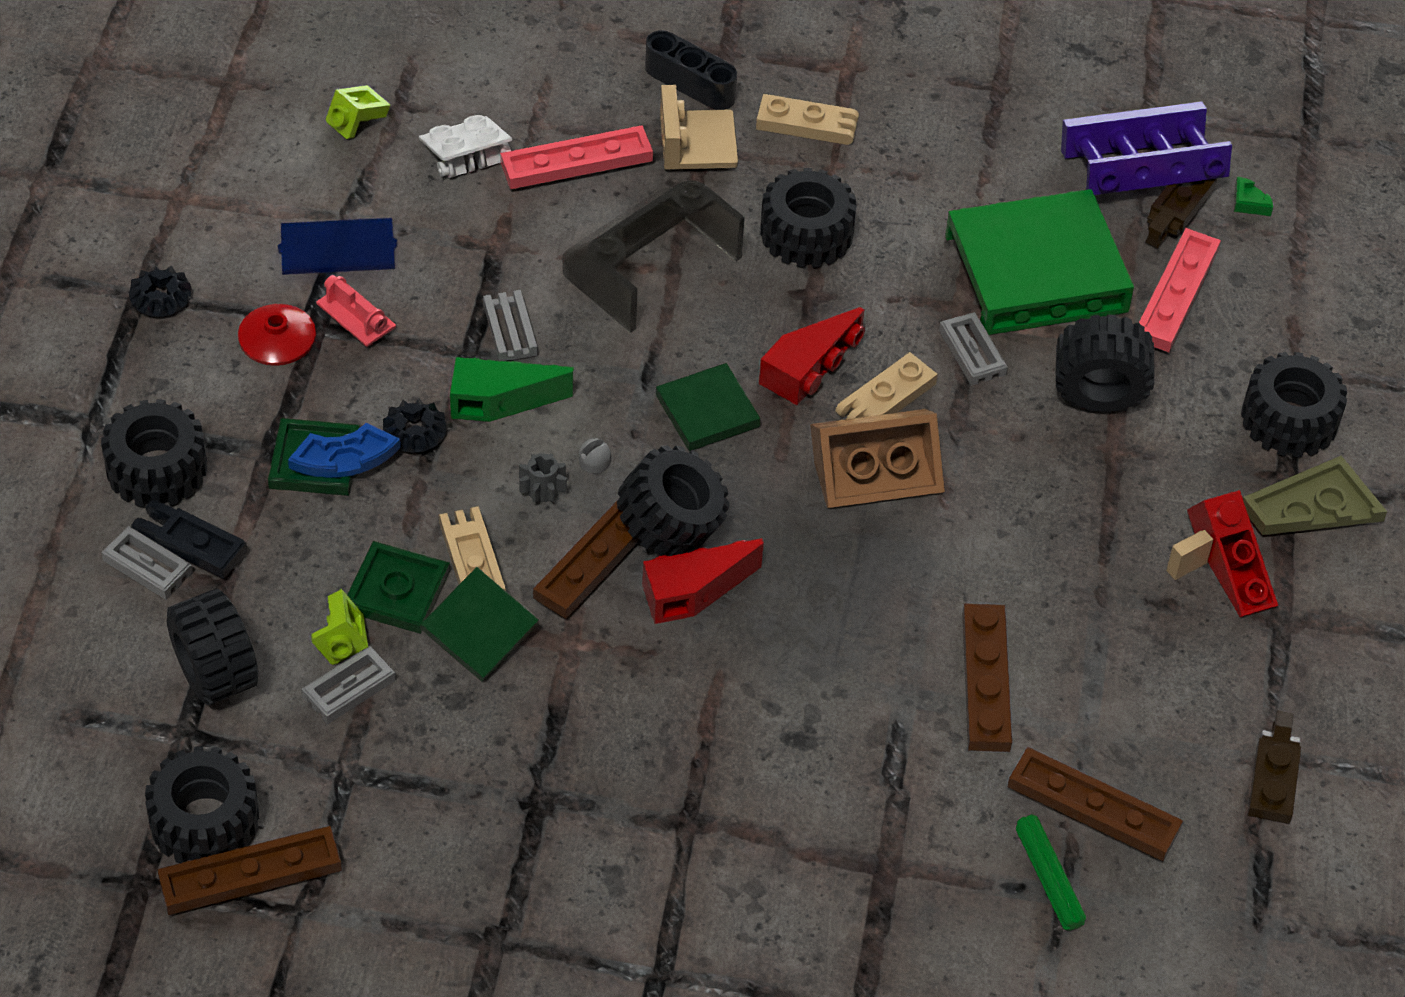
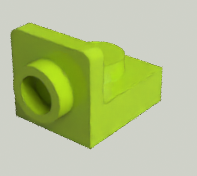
M368 85L337 89L326 116V122L346 139H352L355 137L360 121L387 117L390 104Z
M342 589L328 596L330 614L326 617L328 626L311 635L312 643L332 665L368 648L364 615Z

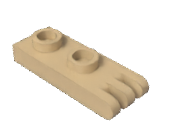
M763 94L757 116L756 130L849 145L854 139L859 113L851 108Z
M909 352L837 405L835 412L841 417L848 415L847 419L897 413L936 385L938 374Z
M479 506L470 508L472 521L469 522L466 521L463 510L454 511L455 525H451L447 513L439 514L440 527L458 584L478 567L506 591Z

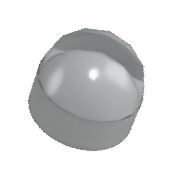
M598 438L586 440L579 450L580 467L588 473H601L605 471L610 465L611 453L608 445Z

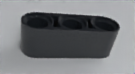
M659 30L648 35L646 38L645 70L647 74L666 85H676V90L712 109L725 110L734 105L736 101L737 70L732 64L671 32Z

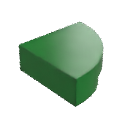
M1237 176L1234 212L1271 216L1273 202L1270 195L1267 193L1265 195L1259 188L1255 187V182Z

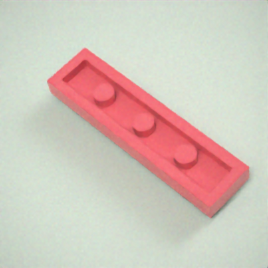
M643 125L503 152L500 153V161L509 188L516 189L653 161V150Z
M1185 228L1139 321L1145 327V332H1150L1155 348L1170 352L1216 257L1221 240Z

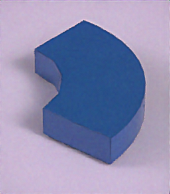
M365 423L357 431L341 437H323L310 433L288 459L289 469L310 476L326 478L360 474L379 466L400 449V439L368 423Z

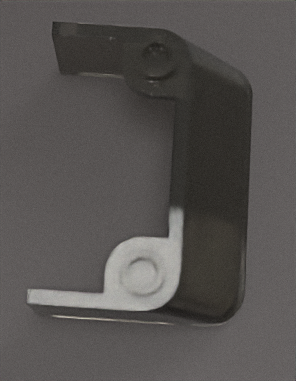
M693 180L684 181L651 194L567 249L562 256V272L572 284L631 333L636 330L638 289L615 269L621 266L626 258L683 220L688 221L735 261H738L742 258L745 217L705 184Z

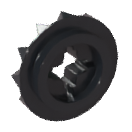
M155 265L153 271L141 270L139 278L131 279L130 291L128 292L130 302L136 310L148 316L163 317L177 313L187 305L191 297V285L187 281L184 272L176 273L172 266L166 270H160ZM153 286H158L159 288L166 287L167 294L165 292L162 293L160 290L153 292Z
M420 398L415 403H407L402 400L399 407H389L388 415L383 419V431L400 439L399 450L410 453L424 452L437 446L444 438L446 433L444 412L437 410L434 402L423 404ZM418 419L421 420V427L418 425H413L411 428L408 427V420L411 422H416Z

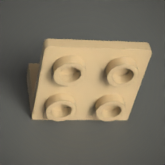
M661 85L660 123L664 169L736 168L738 166L733 111H685L684 100H677L676 85Z

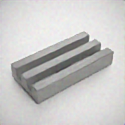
M521 290L513 291V296L507 297L506 292L498 293V299H492L491 295L483 296V305L499 361L537 356V344ZM510 307H515L527 348H521ZM495 310H502L513 350L506 351Z
M975 312L940 322L939 332L971 386L978 384L980 378H983L986 382L992 380L994 374H997L999 378L1006 376L1007 365ZM965 324H968L969 328L971 329L972 333L977 339L979 345L981 346L982 350L987 356L989 362L991 363L990 365L986 364L985 360L983 359L982 355L978 350L976 342L972 337H970L969 333L967 332L964 326Z
M130 526L101 552L104 562L165 600L171 596V589L173 587L178 589L182 585L181 579L183 577L188 578L193 573L190 563ZM128 541L174 571L172 573L153 562V559L149 556L135 551L125 543Z
M368 646V648L360 651L302 688V697L307 703L309 701L312 703L314 711L317 714L320 712L322 719L328 725L396 681L395 672L371 646ZM370 662L373 663V665H371V666L368 667L367 669L363 670L362 672H360V673L357 674L356 676H355V675H351V674L355 673L356 671H358L359 669H361L362 667H364V666H366L367 664H369ZM341 682V685L332 690L331 692L327 693L323 697L319 696L326 690Z

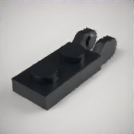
M152 500L146 506V511L149 517L163 525L162 527L142 518L135 519L131 524V528L178 557L223 579L247 552V544L243 539L180 508L174 509L156 500Z

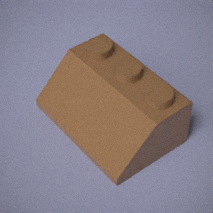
M921 409L810 424L814 464L827 508L945 492L937 413Z

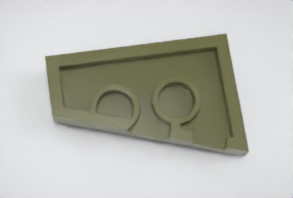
M1342 455L1243 497L1248 516L1262 535L1383 522L1387 514L1386 509Z

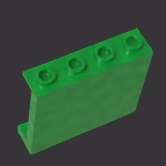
M1092 189L1010 202H999L948 212L945 238L947 241L954 239L956 241L982 307L980 321L988 335L1072 322L1081 318L1090 319V316L1093 315L1103 317L1129 312L1134 285Z

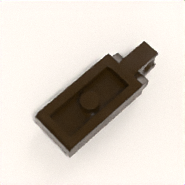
M1217 179L1167 185L1151 205L1150 214L1147 218V223H1150L1148 226L1149 233L1145 243L1159 248L1165 242L1169 233L1177 236L1180 231H1183L1214 191Z
M1277 710L1275 721L1272 724V732L1262 731L1261 738H1259L1256 747L1247 816L1290 824L1292 820L1302 747L1300 746V738L1291 736L1293 713Z

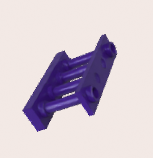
M1201 101L1064 119L1062 124L1061 152L1065 159L1086 157L1088 160L1086 190L1092 189L1094 195L1229 177L1232 144L1230 141L1212 144L1207 142L1204 137L1207 108ZM1190 142L1192 146L1174 149L1171 144ZM1149 147L1157 149V151L1138 153L1136 150ZM1119 151L1122 156L1103 158L1101 155Z

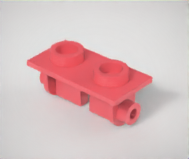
M331 275L326 279L324 283L326 295L316 301V304L366 347L396 328V324L386 317L381 309L376 308L347 284L346 279L342 276L336 277Z

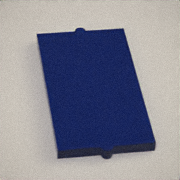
M392 218L281 223V244L278 245V253L282 254V275L395 269L394 249L398 245L397 239L393 238Z

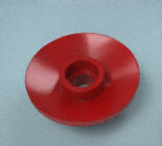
M270 304L253 310L243 319L238 329L239 345L245 355L258 363L271 366L286 365L303 358L312 349L316 339L315 324L311 317L303 310L287 304Z

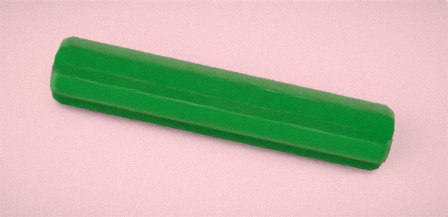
M1033 814L1021 817L1017 821L1016 831L1062 927L1066 931L1082 927L1086 920V915L1039 818Z

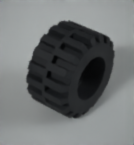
M804 168L803 171L793 169L788 171V175H778L775 177V182H770L767 185L766 193L763 194L760 235L762 236L764 246L770 247L769 253L774 257L781 256V261L784 263L794 262L797 263L796 267L803 268L805 265H812L813 268L821 267L823 262L829 265L835 262L836 257L842 258L846 254V250L850 248L853 240L857 208L855 194L851 193V187L847 183H841V178L837 175H827L828 171L821 169L819 172L812 171V168Z
M1093 315L1090 316V319L1081 318L1075 321V325H1068L1064 329V334H1060L1057 339L1055 376L1057 391L1061 392V397L1065 401H1071V406L1078 409L1085 408L1087 412L1092 413L1100 411L1102 414H1111V411L1123 412L1127 411V407L1140 405L1141 400H1146L1150 396V390L1154 388V342H1152L1150 332H1145V327L1140 323L1133 324L1132 319L1126 317L1120 319L1116 318V315H1107V317Z
M1287 352L1278 353L1277 358L1269 356L1264 359L1263 364L1258 363L1254 368L1253 374H1251L1241 410V417L1244 418L1245 430H1251L1250 437L1254 441L1260 440L1262 442L1261 447L1266 450L1275 449L1277 454L1285 456L1286 453H1292L1293 457H1302L1305 452L1311 456L1317 454L1319 448L1326 449L1330 445L1331 440H1334L1337 435L1348 399L1346 398L1347 387L1342 384L1343 378L1339 373L1332 372L1333 367L1330 364L1318 362L1319 358L1313 355L1310 358L1304 357L1303 353L1294 352V355H1288ZM1287 402L1295 403V404H1298V405H1300V406H1302V407L1294 406V405H1291V404H1289V403H1287Z
M157 399L156 403H149L148 400L139 401L140 405L134 407L130 404L124 407L123 414L115 413L111 417L112 424L105 425L103 430L104 437L101 438L106 475L112 490L115 493L120 492L121 499L126 502L134 500L135 506L144 507L152 500L160 501L162 504L169 503L172 506L178 504V498L180 497L189 498L193 495L192 488L199 489L203 483L202 476H206L207 473L204 434L199 419H195L194 413L189 409L182 411L181 404L173 402L171 405H168L166 400ZM151 451H168L159 456H142Z
M668 445L661 446L658 450L653 449L641 460L619 487L618 495L620 498L617 500V509L623 511L620 519L623 524L629 526L628 533L633 538H639L641 540L640 545L644 548H653L655 554L663 556L667 552L669 556L692 552L699 549L727 517L726 511L729 509L730 501L725 498L729 493L727 486L721 484L722 476L719 472L712 470V464L707 459L703 461L699 458V454L693 450L688 453L684 447L675 446L671 449Z
M215 588L167 608L166 622L173 649L189 685L201 701L206 705H212L257 686L258 665L250 638L233 603L220 589Z
M203 746L193 747L194 752L186 754L184 749L176 752V759L172 761L168 758L164 759L160 763L161 771L154 770L149 777L150 785H146L145 804L152 838L156 845L160 844L161 852L167 857L174 854L175 862L184 863L187 860L192 861L250 845V835H256L258 819H260L256 785L253 775H250L249 767L245 762L239 763L237 755L229 752L224 756L222 755L221 748L212 747L211 751H204ZM199 799H215L223 803L216 810L206 814L197 815L182 811L188 804Z

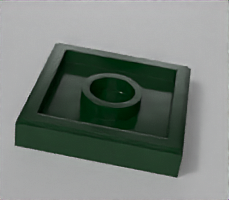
M727 363L656 386V397L688 451L760 427V416Z
M281 418L268 477L269 489L349 496L352 475L334 478L310 476L289 469L288 459L310 433L323 437H341L357 431L360 425Z
M373 541L347 596L363 613L364 618L421 634V623L431 614L449 575L450 562Z
M476 567L421 623L420 629L483 683L538 625L539 619L482 570Z

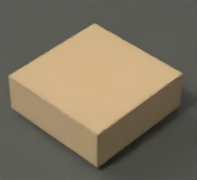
M1201 530L1173 545L1166 571L1174 580H1177L1207 564L1214 539L1206 530Z

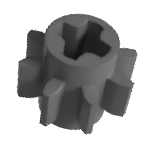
M531 454L528 465H519L520 493L528 492L533 502H554L558 491L566 492V464H558L553 454Z

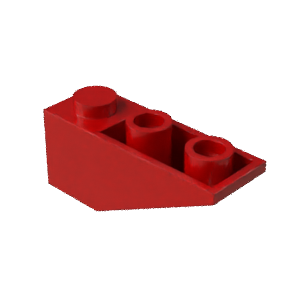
M858 307L782 335L761 358L759 384L795 405H798L807 394L813 395L820 386L824 375L829 370H836L843 359L844 353L851 346L854 348L861 342L865 334V327H863L865 309Z
M1240 490L1203 500L1187 509L1194 533L1206 530L1214 539L1207 562L1239 617L1278 606Z
M763 539L740 540L729 545L709 549L699 548L688 553L673 556L663 555L652 560L643 561L642 587L654 624L696 616L762 567Z

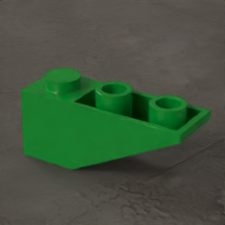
M456 357L450 390L451 419L491 422L573 397L574 367Z

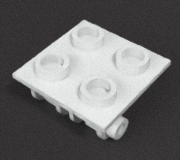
M482 115L470 116L464 120V123L451 127L448 125L436 126L430 129V133L419 136V140L442 160L437 162V168L441 177L447 175L449 178L465 174L467 173L466 167L469 172L475 171L473 152L478 167L482 169L485 168V165L488 167L501 163L500 153L511 151L507 142L512 141V137L490 118Z

